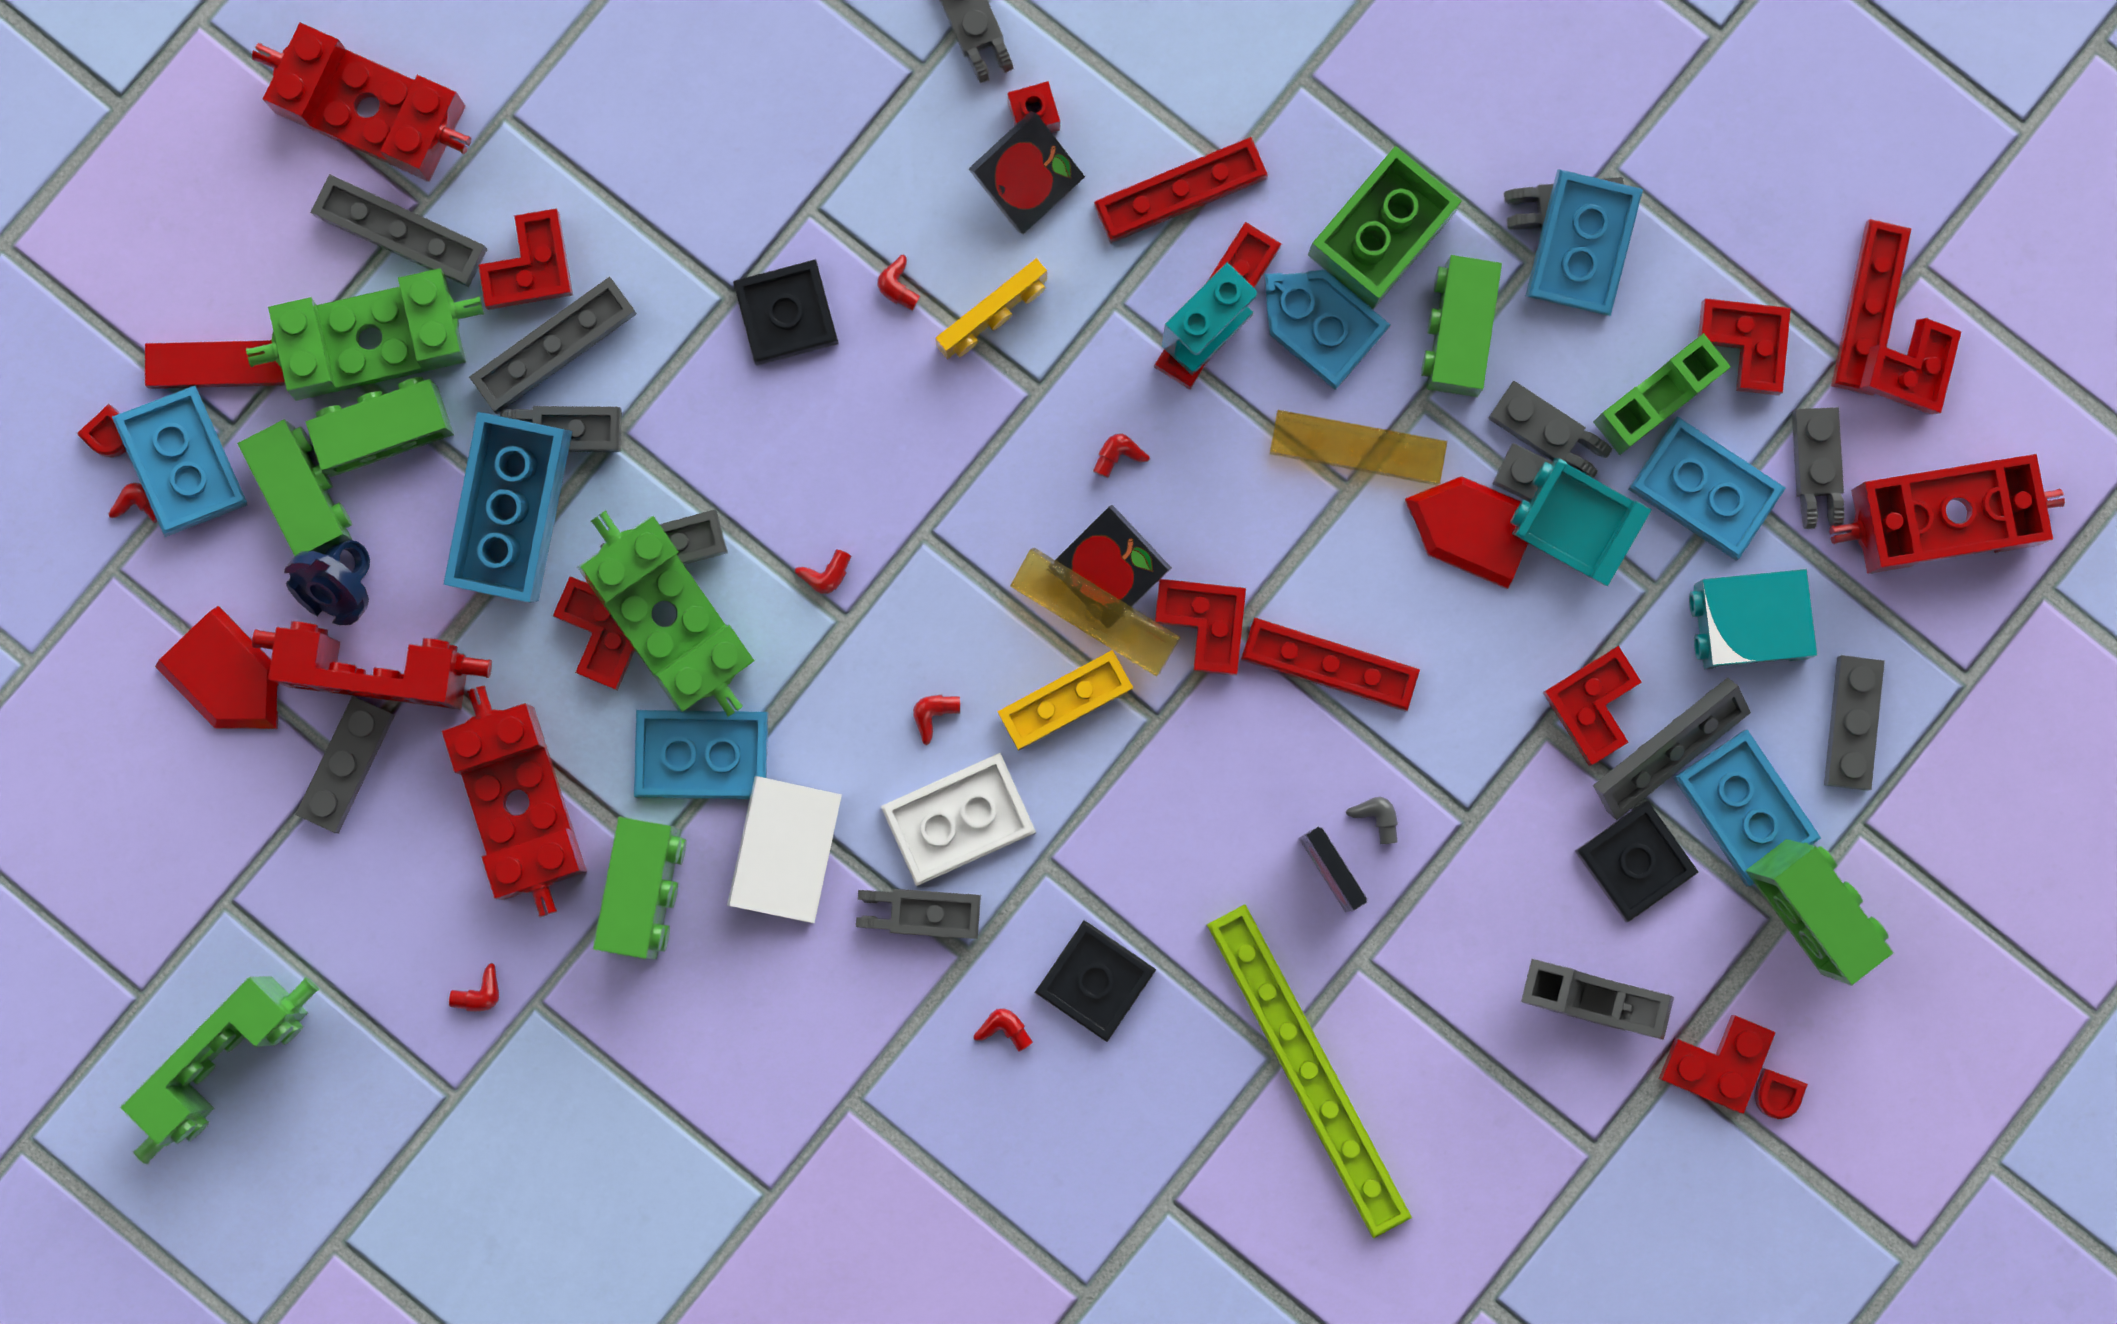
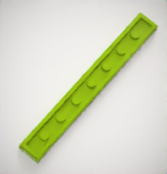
M1246 904L1206 924L1371 1237L1374 1239L1411 1219L1412 1216Z

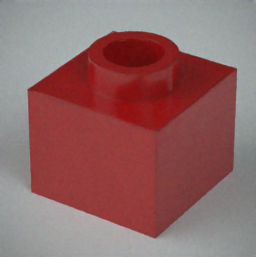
M1049 81L1007 92V102L1014 126L1029 113L1026 105L1039 102L1042 108L1037 112L1038 116L1051 133L1060 131V118Z

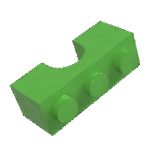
M1703 333L1645 381L1634 387L1602 412L1593 423L1617 453L1621 455L1718 379L1731 366Z

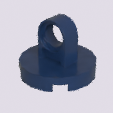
M350 540L335 544L325 554L315 551H301L285 568L284 573H289L290 579L286 582L288 590L298 603L317 617L324 611L336 617L332 621L333 624L352 625L359 620L368 607L369 597L361 580L369 570L370 557L366 548L358 541ZM343 550H347L354 557L355 567L353 572L340 562V555Z

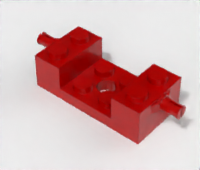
M299 22L289 45L282 53L261 43L255 46L258 52L253 50L252 60L274 69L273 78L262 98L274 113L430 182L446 146L465 154L468 150L466 145L470 146L471 144L470 136L454 130L466 107L456 91L418 74L415 79H411L348 51L339 39ZM368 97L378 99L380 106L375 115L362 117L358 114V105L363 99Z
M2037 454L1866 481L1851 489L1856 513L1854 523L1830 526L1829 533L1832 535L1846 532V534L1831 537L1832 544L1858 540L1859 545L1863 549L1867 574L1907 568L1921 562L1988 551L1999 553L2039 546L2053 540L2048 509L2064 507L2065 498L2047 500L2059 498L2064 493L2062 489L2044 492ZM1950 500L1960 501L1966 507L1967 517L1963 523H1954L1948 518L1946 507Z
M291 621L290 629L276 627L275 632L255 629L252 637L253 648L272 650L268 680L289 688L461 710L466 676L474 675L490 678L492 670V660L466 657V655L457 652V646L449 645L450 642L437 639L423 638L422 646L408 644L404 674H400L401 671L374 668L373 675H366L365 669L357 668L356 665L337 662L340 641L329 637L328 630L318 628L316 624Z
M479 686L476 689L472 688L467 693L469 694L475 716H472L463 724L442 730L441 732L454 772L462 776L487 854L482 856V861L494 898L505 900L523 893L532 892L538 916L543 917L557 912V909L555 908L549 886L586 873L587 870L535 708L524 703L506 710H492L486 686ZM516 790L524 791L529 798V807L521 815H512L506 807L507 797Z

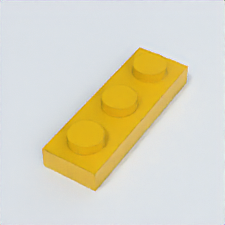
M1035 258L935 338L936 347L946 359H949L955 353L958 357L968 353L979 342L976 336L988 327L996 330L1012 316L1010 310L1023 300L1028 304L1043 293L1046 289L1043 283L1047 281V270Z
M1111 650L997 712L1019 751L1133 690V686L1114 651Z

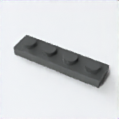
M330 174L311 210L313 216L430 270L441 268L445 277L467 287L470 286L479 268L478 265L481 264L487 251L485 245Z
M609 276L469 376V378L492 410L498 414L500 410L507 408L637 315V313Z
M1726 678L1596 782L1593 787L1606 811L1618 820L1748 716L1751 712L1739 686L1729 678Z

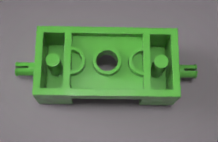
M441 268L398 277L399 287L316 305L314 300L309 297L268 307L273 328L272 344L250 349L246 348V353L249 356L248 361L251 367L277 361L282 368L287 391L295 401L466 362L458 330L459 319L484 315L481 299L478 296L454 302L450 296L447 280ZM367 328H376L382 332V341L374 349H364L359 345V336Z
M606 510L599 514L608 530L598 516L592 519L590 522L593 523L606 543L603 544L598 553L577 566V568L676 709L683 712L700 699L710 696L716 698L727 717L735 713V711L727 702L726 697L735 710L738 711L742 708L743 705L736 698L728 684L731 683L738 672L755 660L732 627L723 622L677 556L678 550L655 517H648L634 528L622 532L616 527ZM660 601L671 603L676 610L674 622L666 627L657 625L652 619V609Z
M272 976L248 977L120 1107L149 1136L133 1151L134 1155L142 1163L148 1164L164 1146H168L173 1142L178 1144L185 1138L191 1141L197 1137L209 1124L205 1117L214 1107L190 1083L193 1081L195 1084H198L204 1080L216 1067L212 1061L224 1049L227 1052L233 1050L244 1038L254 1047L275 1046L279 1042L283 1045L289 1043L304 1027L300 1021L308 1012L302 1006L319 991L317 985L308 977H305L289 994Z

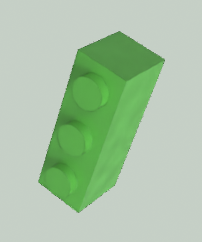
M1450 255L1445 267L1438 266L1434 292L1441 293L1439 309H1431L1428 323V334L1434 335L1432 351L1425 350L1421 369V376L1428 377L1426 389L1478 397L1482 392L1502 263Z
M415 377L399 383V389L383 395L381 391L370 392L358 397V403L343 409L340 405H334L317 411L315 413L317 418L305 421L321 470L330 477L454 435L438 386L430 379L424 381L423 377Z
M283 419L237 443L294 556L301 551H315L325 554L333 545L352 540L347 530L348 527L352 526L351 519L340 502L334 505L327 491L333 487L329 476L321 470L320 465L315 467L308 452L313 450V446L301 426L295 428Z

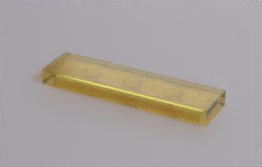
M1277 410L1269 454L1439 485L1448 441Z
M1035 547L1029 550L1010 585L1015 590L1156 677L1162 672L1181 638Z

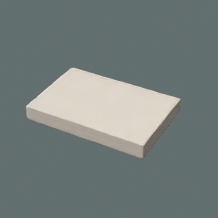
M1001 753L881 806L916 886L1036 833Z
M755 776L727 906L815 923L842 794Z

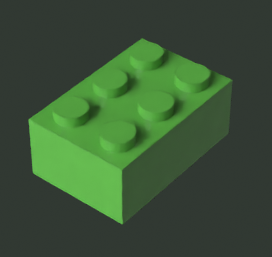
M1395 146L1313 241L1308 256L1369 307L1374 309L1453 217L1462 200Z
M618 817L593 946L594 950L644 959H657L658 952L666 951L670 934V926L664 925L666 909L674 908L678 892V882L672 881L675 864L682 865L687 843L686 839L680 837L681 829L663 824Z
M1785 839L1745 871L1820 974L1852 986L1893 954V951L1885 942L1889 935L1874 917L1868 918L1859 905L1863 903V899L1850 883L1846 881L1842 883L1834 872L1837 864L1826 849L1822 846L1817 848L1806 842L1801 843Z

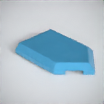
M1326 270L1264 275L1269 335L1334 390L1341 385L1391 326L1390 323Z

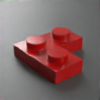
M557 208L515 215L521 257L478 265L484 303L488 310L573 296L560 213Z
M1708 298L1701 302L1698 337L1704 333L1714 346L1740 349L1736 391L1778 396L1783 393L1791 308Z
M1928 318L1917 319L1907 355L1881 345L1870 347L1860 388L1930 415L1941 413L1962 331Z
M570 576L553 613V617L592 633L575 673L618 691L635 649L590 585Z
M1160 579L1154 624L1198 628L1193 671L1236 676L1238 672L1246 588Z
M1617 646L1542 693L1588 766H1591L1629 743L1606 705L1642 682L1621 648Z
M1731 1015L1716 1055L1680 1039H1674L1659 1080L1744 1114L1776 1032L1736 1015Z

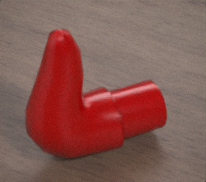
M901 255L880 273L877 278V286L887 299L896 305L899 303L913 311L921 296L907 289L906 285L898 281L907 265V257Z
M1115 434L1109 437L1102 446L1093 472L1109 478L1115 463H1118L1122 454L1138 462H1148L1150 456L1125 434Z
M140 483L127 484L108 513L110 518L119 517L132 505L136 504L140 511H144L153 523L158 522Z
M836 549L830 564L826 565L823 573L806 567H797L794 571L796 575L815 591L821 594H829L841 584L847 573L845 570L852 556Z
M927 696L915 704L913 717L923 744L928 745L933 737V716L960 713V696Z
M490 963L485 968L481 990H452L449 996V1007L466 1009V1011H486L493 1008L499 1001L495 965Z
M1004 1008L993 1011L973 1035L975 1041H982L991 1037L997 1031L1002 1030L1006 1037L1011 1039L1018 1051L1025 1049L1033 1043L1025 1031V1025L1012 1011Z

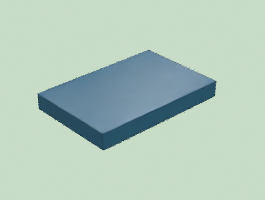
M1557 169L1525 296L1611 316L1643 189Z
M196 386L112 417L164 537L247 506L245 496Z
M1678 416L1673 420L1628 488V490L1736 561L1740 559L1786 489V487Z
M636 710L634 797L750 799L755 776L767 778L768 712L735 711V713L727 717L725 711Z
M1748 729L1743 730L1673 777L1746 887L1753 885L1754 882L1745 870L1785 839L1801 843L1806 842L1809 845L1821 839Z

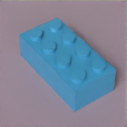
M477 412L443 585L525 602L539 601L572 431Z

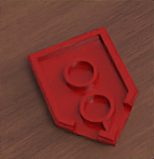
M1463 476L1405 498L1428 556L1505 589L1509 588L1528 545L1527 542L1512 534L1516 525L1510 523L1521 501Z
M220 606L210 610L155 665L159 672L215 729H278L277 685L279 684L268 680L271 659L261 648L252 647V639Z

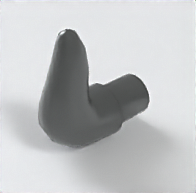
M1374 797L1347 809L1346 814L1353 818L1372 816L1376 818L1380 844L1397 843L1396 825H1398L1396 812L1388 799Z

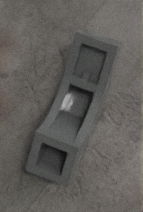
M1531 959L1521 1002L1593 1023L1664 1040L1674 997L1600 978L1575 969Z

